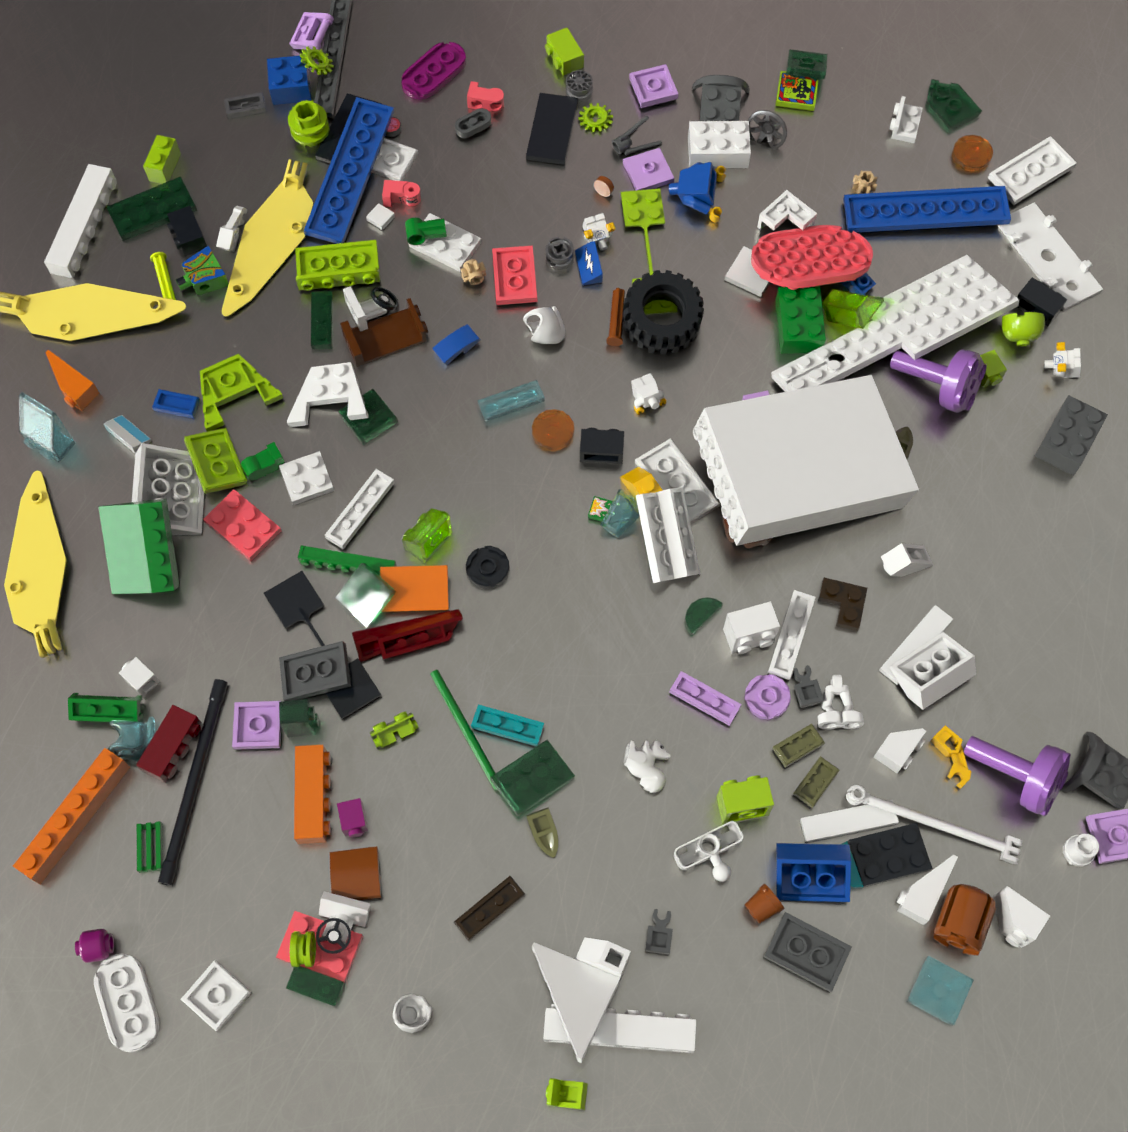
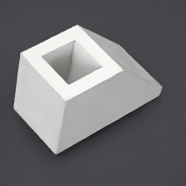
M921 728L890 733L873 758L895 773H898L901 768L906 770L913 760L910 756L913 750L919 751L926 741L922 738L926 730Z
M585 937L575 959L621 979L631 951L609 941Z

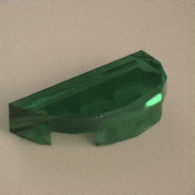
M708 597L691 603L685 617L686 628L689 633L693 635L723 606V603Z

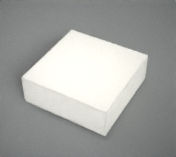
M379 203L366 216L368 222L382 231L395 218L394 212Z

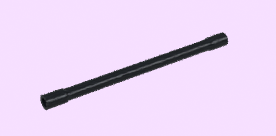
M215 679L212 686L209 705L169 848L157 882L162 885L172 886L177 869V860L213 730L226 692L228 682Z

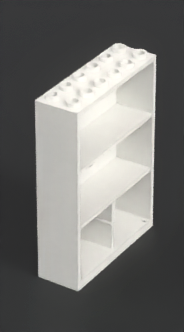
M872 375L706 407L693 428L694 438L698 440L700 445V455L707 464L708 477L712 479L715 486V496L720 500L722 515L727 519L729 535L734 539L736 546L902 509L919 491Z

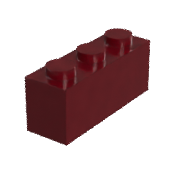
M172 705L136 766L142 772L166 783L169 778L174 776L177 770L176 765L180 758L185 757L192 738L199 734L202 722L196 715Z

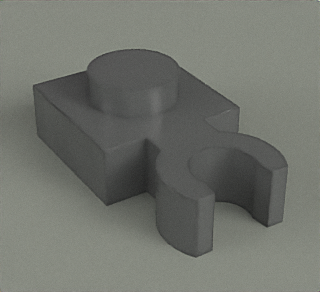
M809 665L805 666L806 675H800L797 668H794L793 671L794 679L799 682L795 684L794 689L800 708L824 702L818 680H810L812 671Z
M655 909L652 918L656 925L648 926L645 952L670 955L673 929L666 928V925L670 922L671 911H667L666 919L661 920L657 916L658 909Z

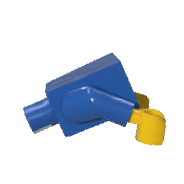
M697 162L690 168L680 171L679 182L669 184L670 195H678L684 205L705 215L707 213L710 214V220L717 223L720 220L719 216L722 213V209L720 207H714L713 209L710 207L714 206L716 181L723 182L725 180L726 174L724 173L726 169L724 166H718L715 169L712 162Z

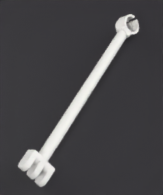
M860 785L851 786L847 790V792L851 791V793L846 794V799L852 805L868 804L1001 851L1000 860L1011 864H1018L1019 859L1010 855V853L1020 855L1021 850L1012 846V844L1022 846L1023 841L1008 835L1005 837L1004 842L871 796ZM853 791H859L861 793V797L857 798L854 795Z

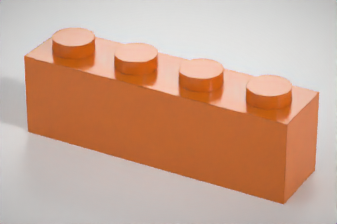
M324 745L295 746L294 840L298 844L326 843L327 835H330L331 832L330 821H327V812H330L331 809L330 798H327V789H330L331 786L330 775H327V766L331 764V756Z

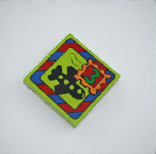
M781 71L776 106L814 111L819 76Z

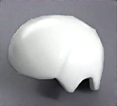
M414 994L402 996L394 1005V1022L402 1031L408 1033L421 1031L430 1021L432 1007L428 1005L423 996H416Z

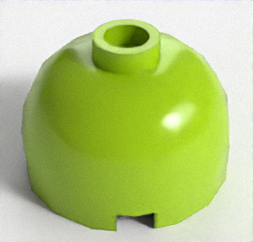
M1024 312V315L1012 313L1002 316V332L1005 338L1011 342H1016L1019 347L1030 346V342L1041 337L1044 331L1045 316L1043 313Z

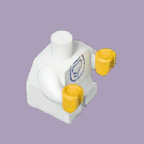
M603 213L585 218L582 225L585 234L584 238L588 243L595 241L600 251L608 248L606 242H608L616 228L613 222L606 224Z
M1057 342V351L1053 353V360L1044 361L1045 369L1053 368V375L1065 378L1080 377V348L1065 350V342Z
M651 373L631 381L633 396L635 397L634 410L638 415L640 412L644 413V408L651 406L652 409H657L659 405L662 406V403L666 404L663 390H658L656 381Z

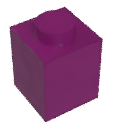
M360 798L337 803L341 829L345 836L349 835L350 838L363 835V832L368 831L364 806Z

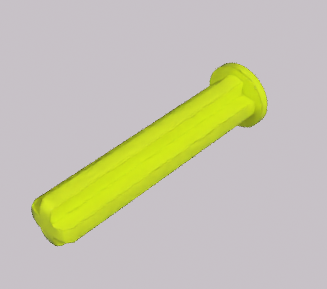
M164 252L153 253L150 256V260L155 265L163 298L176 300L165 261L167 255Z

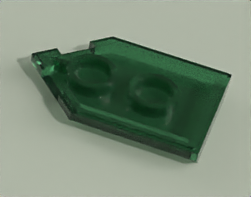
M931 79L927 103L949 129L953 130L981 114L982 110L959 84L939 83V80Z

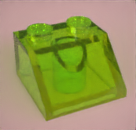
M832 289L822 302L828 322L863 329L882 305L884 298Z
M432 508L427 513H423L418 518L417 524L404 533L402 539L404 549L422 563H425L451 535L450 515L445 511Z

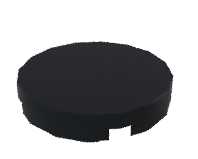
M484 546V548H477L468 556L466 561L467 576L470 582L479 588L493 589L502 585L510 572L509 560L506 554L497 547Z

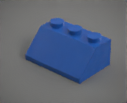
M776 843V895L779 900L850 902L851 854L849 845Z

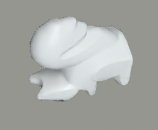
M631 740L630 744H627L623 764L628 767L634 776L641 778L640 784L644 787V790L656 793L663 789L666 777L661 769L654 767L655 759L668 760L671 755L666 752L664 746L659 741L652 742L649 748V742L645 740L642 748H637L635 742Z

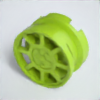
M300 931L293 932L290 939L291 966L300 967L301 964H305L306 967H313L316 957L314 931H306L305 934H301Z

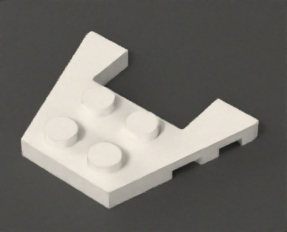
M352 363L311 367L287 419L289 427L308 425L310 406L348 402L347 416L350 420L369 417Z

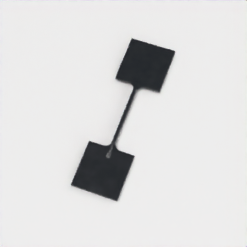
M303 571L264 592L265 597L285 629L298 621H305L320 645L325 646L309 621V616L322 608L324 604ZM358 658L348 664L351 686L326 693L341 719L381 696V693Z

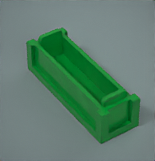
M73 693L68 697V719L74 721L138 723L143 718L140 708V702L143 698L142 695H137L136 697H116Z

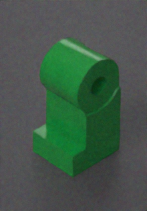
M275 442L266 445L267 449L256 455L249 456L241 462V467L249 480H257L280 469L279 465L285 463Z

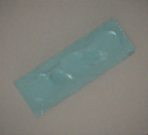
M535 380L477 401L483 418L487 422L544 402L545 397L538 381Z

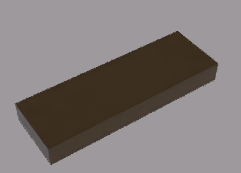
M509 876L456 919L454 924L470 942L521 900L525 893L514 879Z

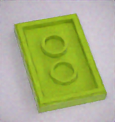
M226 428L184 436V442L204 494L247 484L246 476Z

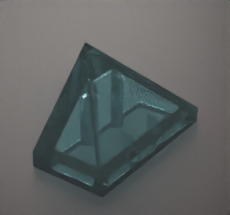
M619 489L600 526L616 538L619 537L640 517L637 501L622 489Z

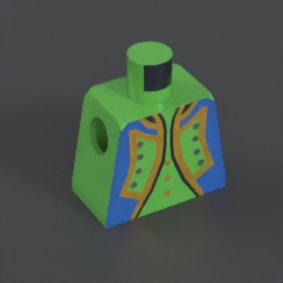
M209 246L184 261L182 267L186 275L175 279L181 291L192 286L197 295H203L228 287L229 285L224 271Z

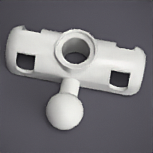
M730 821L676 848L674 851L675 861L681 870H688L710 859L714 866L712 872L714 878L720 882L727 881L731 876V868L728 864L722 863L719 854L740 844L743 840V834L738 824ZM728 826L729 831L721 835L720 830ZM702 843H712L714 850L711 852L705 851L702 848ZM686 847L687 852L679 855L678 850Z

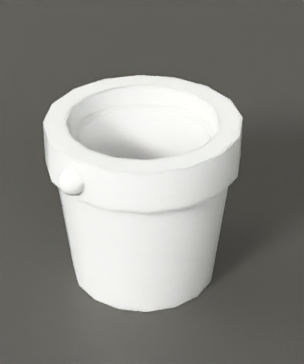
M1090 834L1071 836L1063 845L1065 859L1070 865L1078 867L1090 864L1099 850L1097 839Z

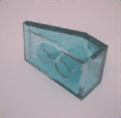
M21 392L19 395V432L24 438V444L31 449H39L40 454L46 459L50 460L53 458L60 462L75 445L74 440L55 412Z

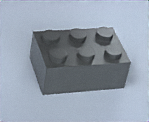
M1068 395L1034 456L1074 476L1082 465L1108 414Z

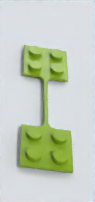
M661 189L621 192L625 227L639 226L644 229L649 272L652 275L653 267L647 229L651 225L665 224ZM642 278L632 279V285H633V282H634L636 279H640V280H641ZM667 300L652 301L643 309L645 315L678 312L677 306Z

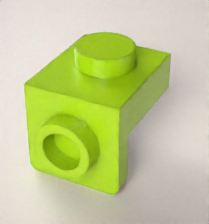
M550 1078L549 1085L546 1088L547 1105L585 1110L588 1083Z

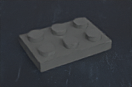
M343 641L279 657L283 700L286 702L351 686L346 643Z
M785 912L764 958L832 992L852 946Z

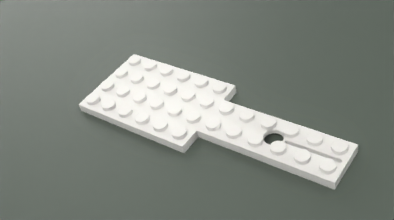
M965 255L865 306V313L872 321L771 372L772 379L784 392L837 382L901 348L916 360L1018 307L1019 299L973 259ZM833 354H841L845 359L842 362L837 360L829 361V357Z

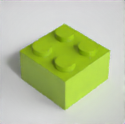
M760 775L748 777L747 781L743 782L729 780L720 786L716 798L722 824L730 821L739 822L769 816L774 802L768 777L761 778Z

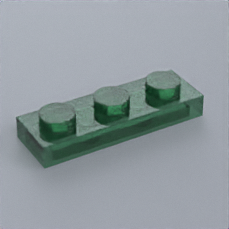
M332 291L311 292L312 349L333 348Z

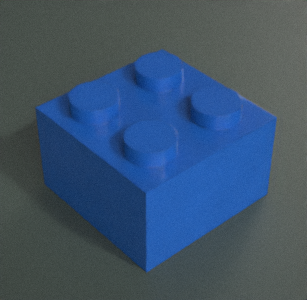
M300 55L267 59L269 92L273 105L299 103L305 100L312 101L309 68H305L306 64L301 62L302 58Z

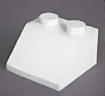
M1008 886L993 897L1000 933L1006 936V941L1015 947L1020 946L1021 948L1035 941L1050 915Z

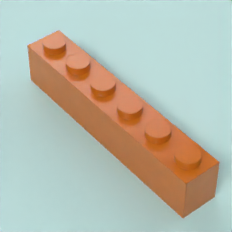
M104 748L13 867L41 885L130 769V766L123 759Z

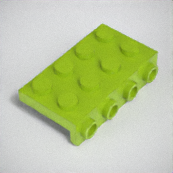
M376 240L295 248L296 282L299 290L310 291L318 288L329 289L337 286L380 282Z

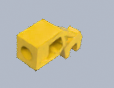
M945 725L931 739V742L945 757H952L953 764L947 777L951 779L953 775H959L961 781L956 786L961 789L970 780L971 770L968 769L961 745L963 740ZM948 740L955 745L954 750H951L945 744Z

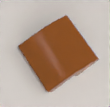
M378 847L330 852L331 893L355 900L381 898Z

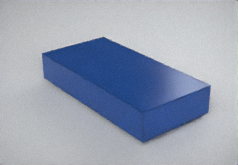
M158 389L152 408L154 411L194 419L200 404V398Z

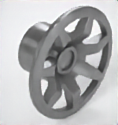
M759 110L749 117V133L752 141L756 142L751 132H760L757 143H760L767 137L770 148L777 149L783 145L787 138V127L778 114L769 110ZM758 115H765L763 119L757 117ZM752 119L759 126L750 128ZM781 126L783 129V135L778 132ZM773 136L781 139L780 143L774 145Z

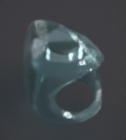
M149 717L146 723L125 720L110 721V725L119 733V738L108 747V750L123 760L138 762L155 734V718Z

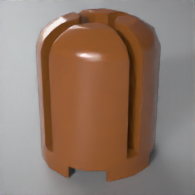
M953 885L946 894L934 929L933 938L946 947L950 944L964 949V954L978 956L983 948L996 910L994 899L988 893L975 886Z

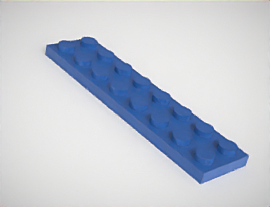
M356 97L304 228L305 235L336 244L344 243L393 117L394 107Z
M1005 186L847 194L843 198L847 231L850 233L853 231L874 232L1010 224L1011 221Z

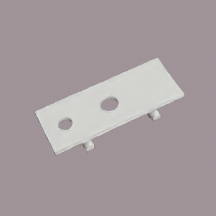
M1035 202L1011 213L1010 224L997 225L1038 279L1067 299L1062 308L1063 311L1103 291L1101 285L1088 270L1093 266L1089 260L1081 262L1052 225L1057 221L1053 215L1045 216ZM1044 251L1052 252L1055 259L1053 261H1045L1041 257V253ZM1074 283L1077 286V290H1069L1066 284Z

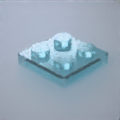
M927 956L907 1002L953 1026L974 979Z

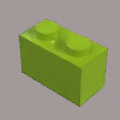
M567 27L547 35L546 52L549 56H552L556 69H560L563 76L584 68V54Z
M156 135L143 165L149 181L168 185L181 155L175 138Z

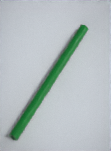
M438 670L432 671L430 673L432 679L495 791L500 790L503 787L440 672Z

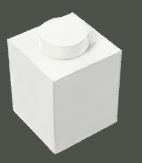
M137 657L126 662L119 672L124 680L142 697L160 682Z

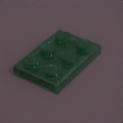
M547 739L492 775L490 780L518 817L574 779L575 775Z

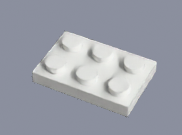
M429 213L424 221L441 218ZM445 221L447 237L426 239L420 245L409 244L410 248L461 272L460 269L463 268V264L470 260L482 242L480 237Z

